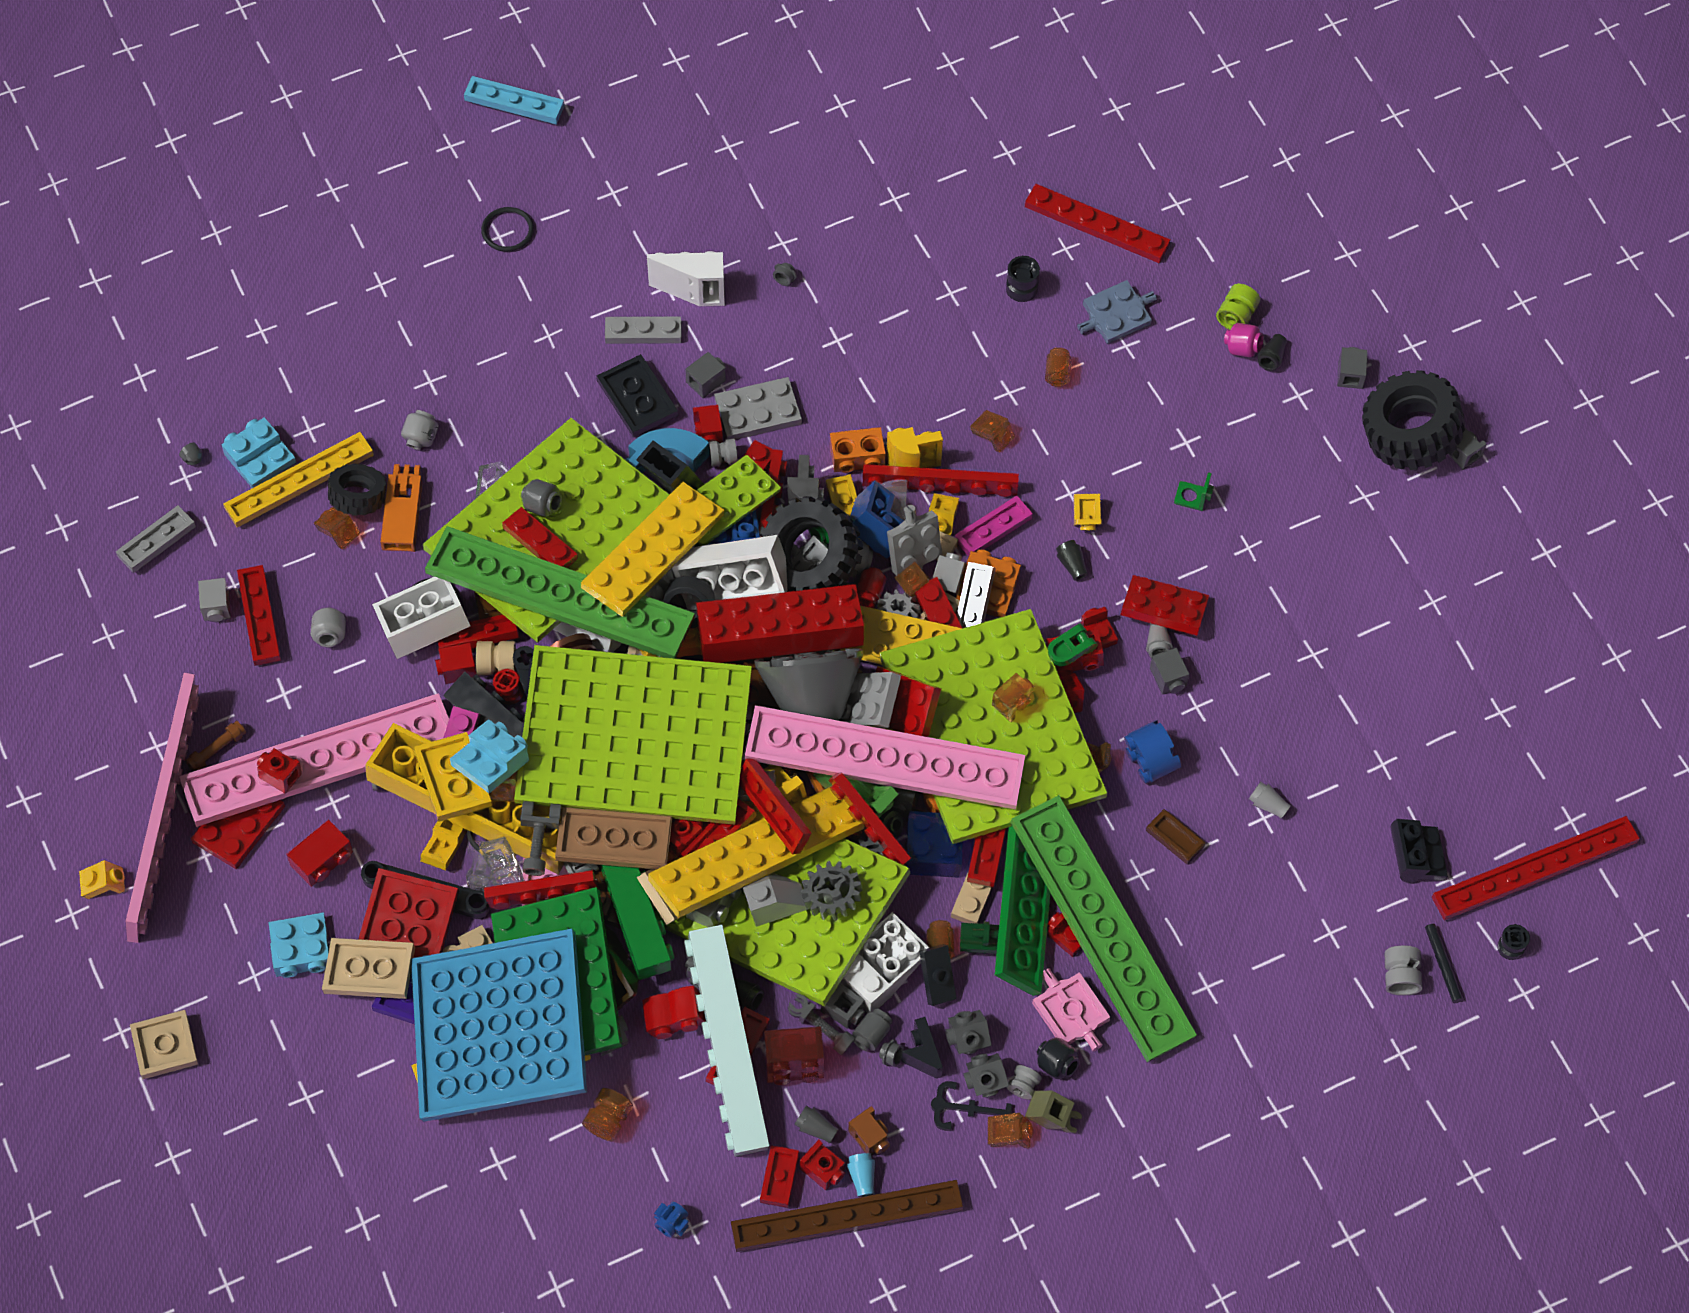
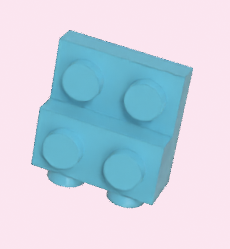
M265 417L261 420L253 419L249 421L245 430L239 434L235 432L230 433L224 439V443L221 444L224 455L251 488L275 477L296 463L294 455L283 444L279 434Z
M488 719L468 735L470 743L450 758L452 767L490 793L529 761L528 745L521 736H511L502 722L498 721L494 724Z
M324 913L269 922L272 962L276 977L291 978L302 972L319 973L325 970L329 953V942Z

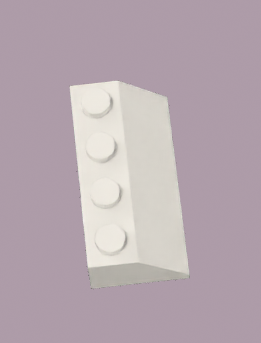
M778 535L692 547L672 567L676 578L694 576L709 584L714 592L715 600L787 592L786 557ZM682 593L688 611L696 610V603L702 601L695 595Z

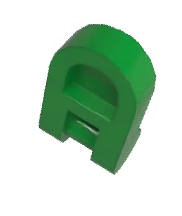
M1082 624L1074 626L1049 644L1048 656L1054 665L1066 666L1084 654H1089L1096 649L1098 644L1093 638L1088 637L1086 634L1087 630ZM1078 640L1080 642V644L1076 647L1072 643V641Z

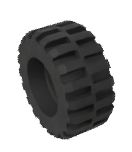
M1416 370V373L1405 371L1399 376L1392 375L1388 377L1387 382L1384 383L1382 381L1376 386V391L1372 390L1367 397L1368 401L1364 403L1362 422L1370 448H1372L1377 458L1382 459V462L1389 466L1394 464L1395 468L1403 470L1405 467H1409L1410 470H1418V467L1425 466V468L1433 466L1432 463L1436 461L1440 463L1446 459L1447 454L1451 455L1457 449L1456 444L1459 445L1462 441L1463 432L1465 431V417L1458 392L1447 379L1440 378L1438 374L1432 372L1426 374L1425 371ZM1424 411L1434 414L1427 423L1416 428L1401 429L1394 427V424L1401 417L1412 412Z
M804 496L802 501L798 498H793L788 501V506L784 504L779 505L776 508L778 512L774 516L770 514L766 518L768 524L766 528L761 527L759 535L762 537L778 535L786 557L787 592L849 585L847 580L850 576L855 578L858 573L855 570L856 564H861L863 557L858 554V550L863 549L862 540L857 538L860 536V531L853 524L852 518L833 503L819 497L815 499L812 496ZM810 528H824L828 533L829 548L823 561L808 571L799 572L795 570L791 562V550L795 540L800 534Z

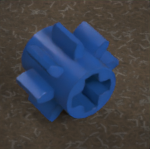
M674 1201L668 1206L661 1203L654 1212V1218L657 1219L654 1226L669 1238L675 1233L682 1236L689 1227V1221L686 1220L689 1213Z

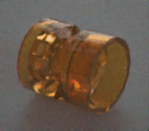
M601 1088L594 1100L595 1108L589 1109L582 1121V1125L593 1135L612 1142L622 1128L619 1122L627 1119L633 1104L622 1094L609 1088Z

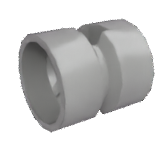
M1394 946L1385 950V968L1388 970L1385 974L1386 991L1394 995H1413L1422 990V973L1419 971L1421 968V951L1412 946Z

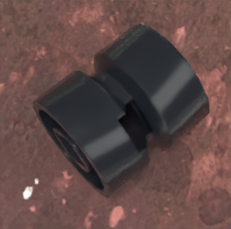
M1022 255L1015 257L1008 264L1006 292L1011 299L1017 302L1030 301L1038 292L1040 267L1034 258Z

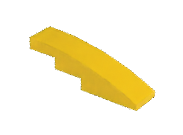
M448 820L437 821L433 827L432 837L421 853L420 862L446 871L467 833V829Z

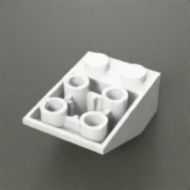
M723 252L647 254L649 286L698 306H725Z
M892 912L876 926L840 983L864 999V1010L867 1013L873 1012L875 1008L878 1009L890 999L921 963L919 951L929 947Z

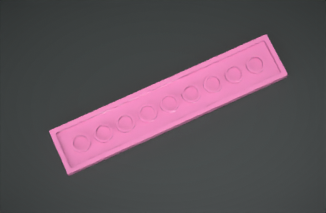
M183 674L127 913V942L138 943L140 934H146L148 926L147 911L152 908L154 893H152L153 884L158 882L160 868H158L159 859H163L166 846V843H164L165 834H169L171 826L170 812L176 805V785H180L179 776H182L183 769H181L182 760H186L188 752L187 739L188 736L191 737L193 731V712H197L199 704V685H195L194 674Z
M438 693L179 776L197 827L366 772L365 764L393 723L433 742L443 739L449 718ZM273 748L293 760L297 759L300 761L302 775L286 794L260 779L258 775L257 761L264 752L270 753Z
M755 706L745 760L751 758L760 763L831 776L842 772L847 779L1016 809L1025 755Z

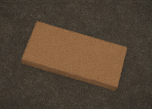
M562 807L555 859L556 861L659 869L668 863L672 816Z

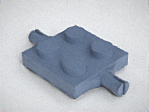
M1128 280L1123 281L1083 300V306L1089 314V320L1078 324L1077 328L1081 334L1095 329L1102 335L1105 342L1109 344L1151 325L1152 319L1147 313L1145 305L1156 301V295L1153 291H1150L1143 296H1139L1134 292Z

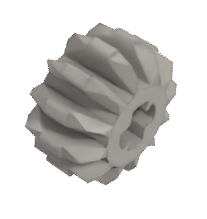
M896 588L894 595L886 591L884 599H879L877 602V610L918 619V615L921 613V607L917 605L916 596L909 597L908 590L903 594H899Z

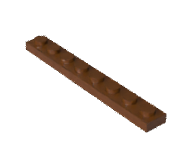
M957 1180L735 1220L731 1221L735 1250L740 1252L962 1211L963 1205Z

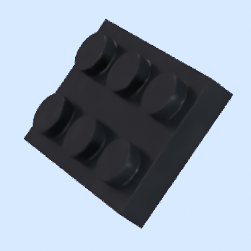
M641 354L596 375L598 384L633 438L678 416L677 408Z

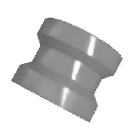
M1018 1065L1014 1070L1015 1077L1009 1081L1007 1089L1020 1098L1030 1100L1034 1094V1087L1039 1085L1042 1078L1033 1069Z

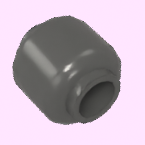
M532 480L521 492L524 508L529 512L544 517L557 512L562 503V495L559 488L555 484L543 480Z

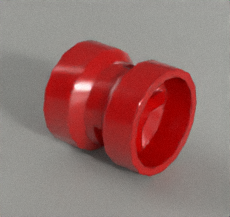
M502 669L494 675L493 686L496 692L506 701L504 704H515L523 698L524 689L517 672L512 669Z

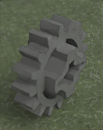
M827 861L825 868H822L819 864L816 865L817 872L808 871L809 880L802 881L804 889L801 890L805 907L807 909L810 908L814 916L820 912L822 920H825L828 915H832L833 920H837V914L842 913L844 917L848 916L847 909L855 910L856 905L854 901H861L862 899L860 892L863 891L861 882H859L858 873H853L850 865L843 869L842 862L838 861L836 866H832L831 862Z

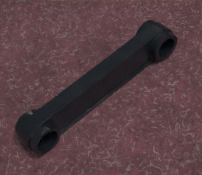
M377 861L367 862L361 870L363 883L370 889H373L376 878H369L368 876L372 872H378V868L460 889L454 908L455 913L474 919H482L490 911V906L482 891L473 890ZM475 902L484 903L480 908L471 907Z

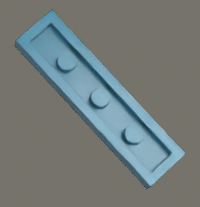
M475 76L471 77L464 93L465 101L556 125L565 106L563 99Z

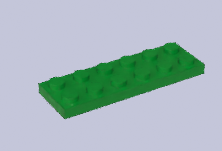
M1011 826L1008 831L994 975L1035 996L1042 992L1050 891L1016 831Z

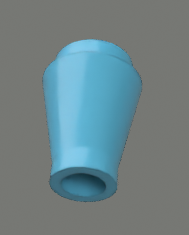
M871 1153L850 1156L847 1167L855 1185L857 1196L874 1195L875 1160H872Z

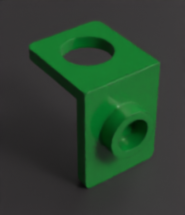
M1208 472L1204 487L1180 481L1174 504L1203 511L1205 500H1211L1214 486L1209 485L1212 473ZM1192 490L1196 493L1197 497L1193 501H1186L1182 497V492Z

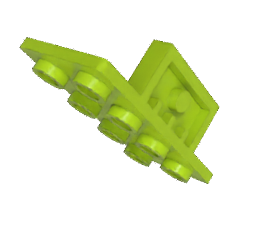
M748 455L742 457L696 490L724 509V516L697 542L700 546L710 543L780 492L781 487Z

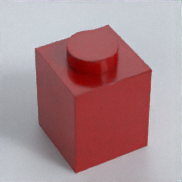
M470 643L438 649L440 659L435 660L438 676L444 675L445 684L455 683L464 672L471 677L476 674Z

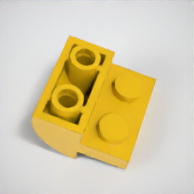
M913 427L906 429L897 428L887 432L886 460L888 466L918 468L941 466L943 445L941 431H927L917 436L914 434Z

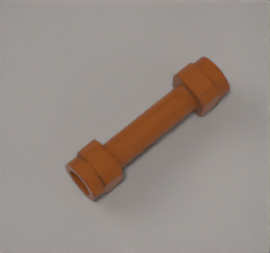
M237 720L225 727L226 732L201 752L194 751L189 755L185 762L193 772L207 766L205 761L232 740L238 742L243 738L242 736L246 734V730Z

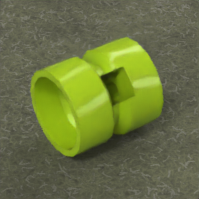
M1234 284L1216 313L1219 323L1231 330L1235 323L1248 324L1251 315L1260 303L1259 294L1245 284Z

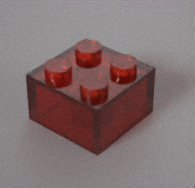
M821 1026L764 1031L768 1083L774 1082L776 1085H786L796 1080L812 1083L824 1078Z

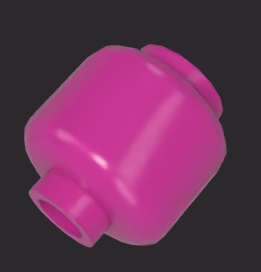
M1235 323L1231 330L1226 331L1224 343L1228 345L1229 352L1232 355L1253 357L1256 353H1259L1264 342V335L1260 333L1258 326L1244 323Z

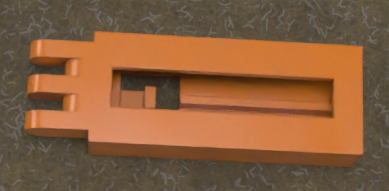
M394 464L393 474H388L380 543L382 550L415 552L423 485L420 475L421 465H415L414 474H411L410 464L404 465L403 473H400V464ZM407 488L411 489L410 498L399 497V493L400 495H407Z

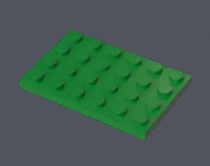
M595 887L492 913L495 943L573 929L576 932L584 1054L586 1056L622 1047L599 889Z

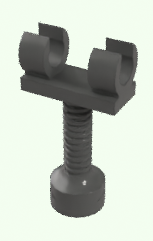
M523 801L520 819L521 826L534 827L530 858L524 859L522 871L528 875L541 876L545 874L546 862L541 859L545 828L559 830L561 805L551 804L549 818L533 816L534 802Z
M796 994L795 997L797 998H794V1000L801 1004L802 1008L796 1009L789 1002V1014L799 1018L798 1021L802 1024L807 1020L818 1030L820 1029L824 1035L833 1040V1049L842 1056L855 1037L848 1031L838 1033L839 1031H836L825 1020L823 1021L819 1015L814 1014L815 1005L812 1002L808 1004L805 996Z

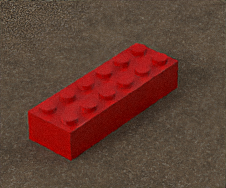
M856 584L696 603L697 625L704 662L721 663L864 646V622Z

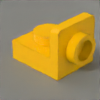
M934 493L929 507V511L932 510L938 516L939 531L947 535H951L953 531L959 498Z

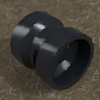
M1512 924L1507 926L1497 944L1500 955L1508 960H1517L1522 957L1530 941L1529 932L1521 925Z

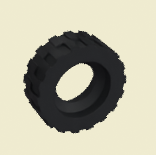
M364 464L343 465L340 468H336L334 472H331L328 479L329 503L337 511H341L344 514H352L354 516L372 514L377 509H380L385 502L386 479L374 467ZM359 486L369 491L354 493L345 490V488Z

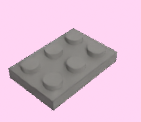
M789 377L714 394L716 405L719 406L720 419L726 439L736 440L802 424Z
M894 672L857 673L843 717L839 718V721L875 728H888L901 675Z

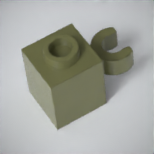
M1049 1090L1034 1091L1025 1117L1046 1129H1062L1067 1133H1076L1077 1129L1070 1125V1119H1081L1082 1115L1077 1111H1072L1074 1102Z

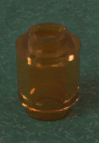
M1053 348L1046 357L1045 380L1053 387H1062L1070 382L1072 358L1067 349Z
M944 920L931 922L927 929V946L931 948L941 944L948 945L950 959L955 956L954 929L951 928V923Z

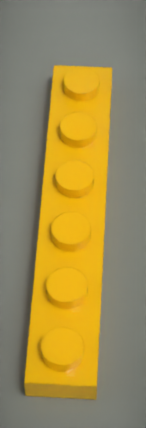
M358 432L223 503L224 508L238 528L327 481L330 478L331 472H334L336 468L346 464H359L374 456L373 450L362 433Z

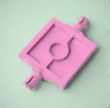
M1050 968L1046 969V971L1044 970L1043 979L1049 988L1045 993L1034 998L1032 1004L1053 1035L1069 1044L1076 1040L1085 1039L1093 1052L1100 1049L1103 1044L1094 1032L1097 1028L1109 1022L1110 1016L1079 972L1069 979L1058 981Z

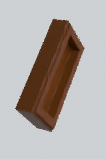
M1165 809L1146 827V831L1185 864H1188L1205 847V842Z

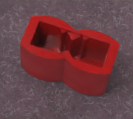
M686 986L672 990L669 993L653 995L642 1000L646 1031L657 1039H667L679 1030L683 1032L697 1030L698 1026L702 1025V1022H706L704 1011L699 1012L696 995L700 994V990L695 986Z

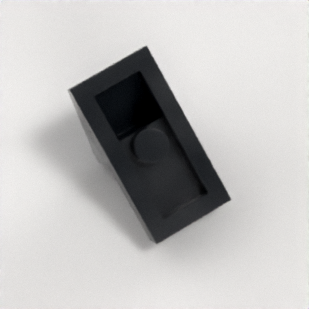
M926 1017L915 1019L914 1030H911V1037L915 1047L902 1051L901 1061L936 1079L941 1078L943 1066Z

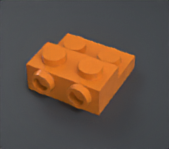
M986 550L970 551L956 599L960 600L968 562L993 566L996 570L986 614L999 618L1006 616L1020 576L1021 565L1017 564V561L1011 557H1003L1002 560L994 558Z

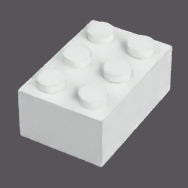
M432 577L372 604L397 659L470 627L451 582L437 577Z

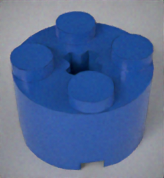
M1154 720L1128 733L1124 737L1128 746L1126 752L1132 762H1138L1140 767L1138 772L1145 784L1181 768L1179 756L1173 757L1172 755L1174 744L1163 725L1158 723V720Z

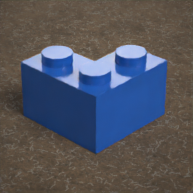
M874 480L855 498L850 517L853 520V524L860 531V536L857 538H860L875 552L888 559L890 551L887 531L899 526L904 520L891 511L895 495Z

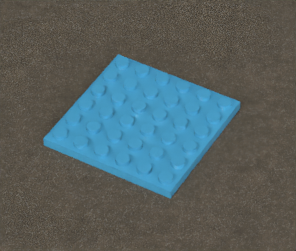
M573 929L411 959L419 1118L423 1122L587 1093L576 932Z

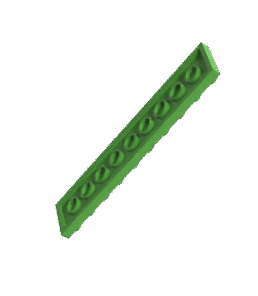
M448 526L445 528L425 567V573L663 658L676 659L695 619V613L645 595L622 617L581 588V582L588 575Z
M1058 795L1012 818L1010 822L1146 1062L1194 1039L1197 1034L1060 796Z

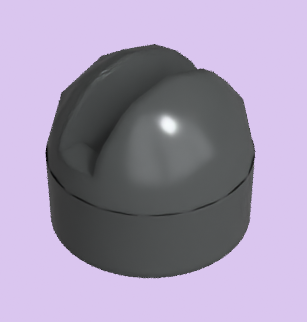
M193 442L184 446L179 456L186 464L196 465L202 459V451Z

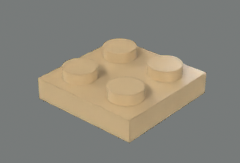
M186 1010L130 1024L142 1079L198 1065Z

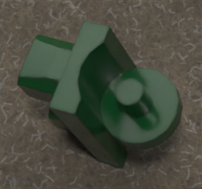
M984 921V924L961 923L960 951L966 953L997 954L999 925L990 924L987 921Z

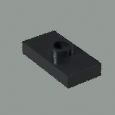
M941 944L920 950L928 1005L935 1006L957 999L948 945Z

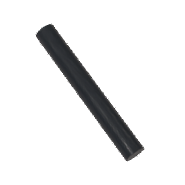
M1429 924L1425 926V930L1452 1003L1461 1002L1463 998L1436 925Z

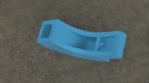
M658 429L635 439L628 446L629 457L625 460L643 473L645 469L636 459L654 440L687 464L695 473L710 456L709 442L697 434L683 429Z

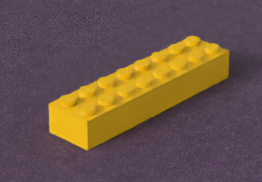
M393 723L365 764L367 781L435 814L414 753L415 746L432 741ZM508 778L489 793L492 807L446 819L525 859L530 858L534 827L521 826L522 804L514 802L516 782ZM534 805L533 816L549 818L550 806ZM545 828L541 859L546 862V869L559 874L564 866L563 861H556L555 859L559 830Z

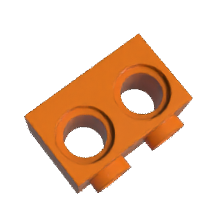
M881 427L830 433V451L834 472L849 473L854 470L863 469V464L885 465V448ZM868 449H873V450H875V451H874V452H868V451H866V450H868ZM842 452H848V453H850V454H848V455H843V454H840V453H842Z

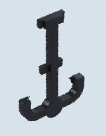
M945 1081L941 1083L937 1089V1096L931 1101V1109L934 1111V1124L940 1130L951 1131V1121L946 1123L940 1121V1112L944 1111V1109L968 1112V1117H973L974 1113L1005 1117L1004 1122L1010 1123L1012 1107L1010 1103H1006V1109L975 1106V1100H969V1105L945 1102L942 1098L943 1091L948 1088L955 1090L957 1082Z

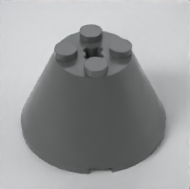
M853 648L846 649V651H834L832 649L772 656L771 661H764V658L755 660V667L781 710L839 721V718L843 717L863 657V649Z

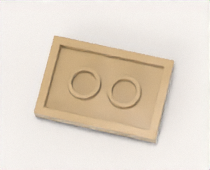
M331 938L322 991L324 994L406 999L412 969L411 959L414 958L415 946L413 943Z

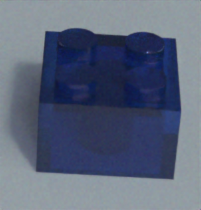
M909 811L906 823L905 851L911 859L905 863V866L909 868L910 875L959 878L962 866L963 841L952 844L940 813Z

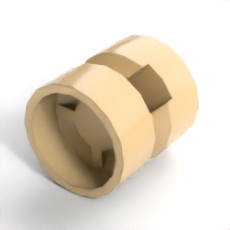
M477 641V675L493 676L495 671L502 669H512L516 672L513 662L516 642L500 641L498 645H495L492 641Z

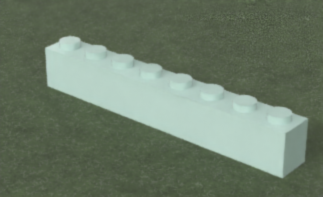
M718 925L689 931V940H684L687 957L692 956L695 967L690 968L693 984L699 985L700 994L696 995L699 1012L704 1011L706 1022L701 1024L704 1039L710 1038L712 1049L707 1050L710 1067L716 1066L718 1077L713 1078L716 1095L721 1094L724 1105L719 1106L722 1123H728L729 1133L725 1134L728 1151L733 1150L736 1157L768 1150V1137L723 926Z

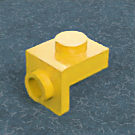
M1074 494V526H1080L1082 531L1096 530V525L1102 524L1100 494Z
M104 860L79 871L81 896L90 899L108 890L119 894L125 891V876L121 866Z

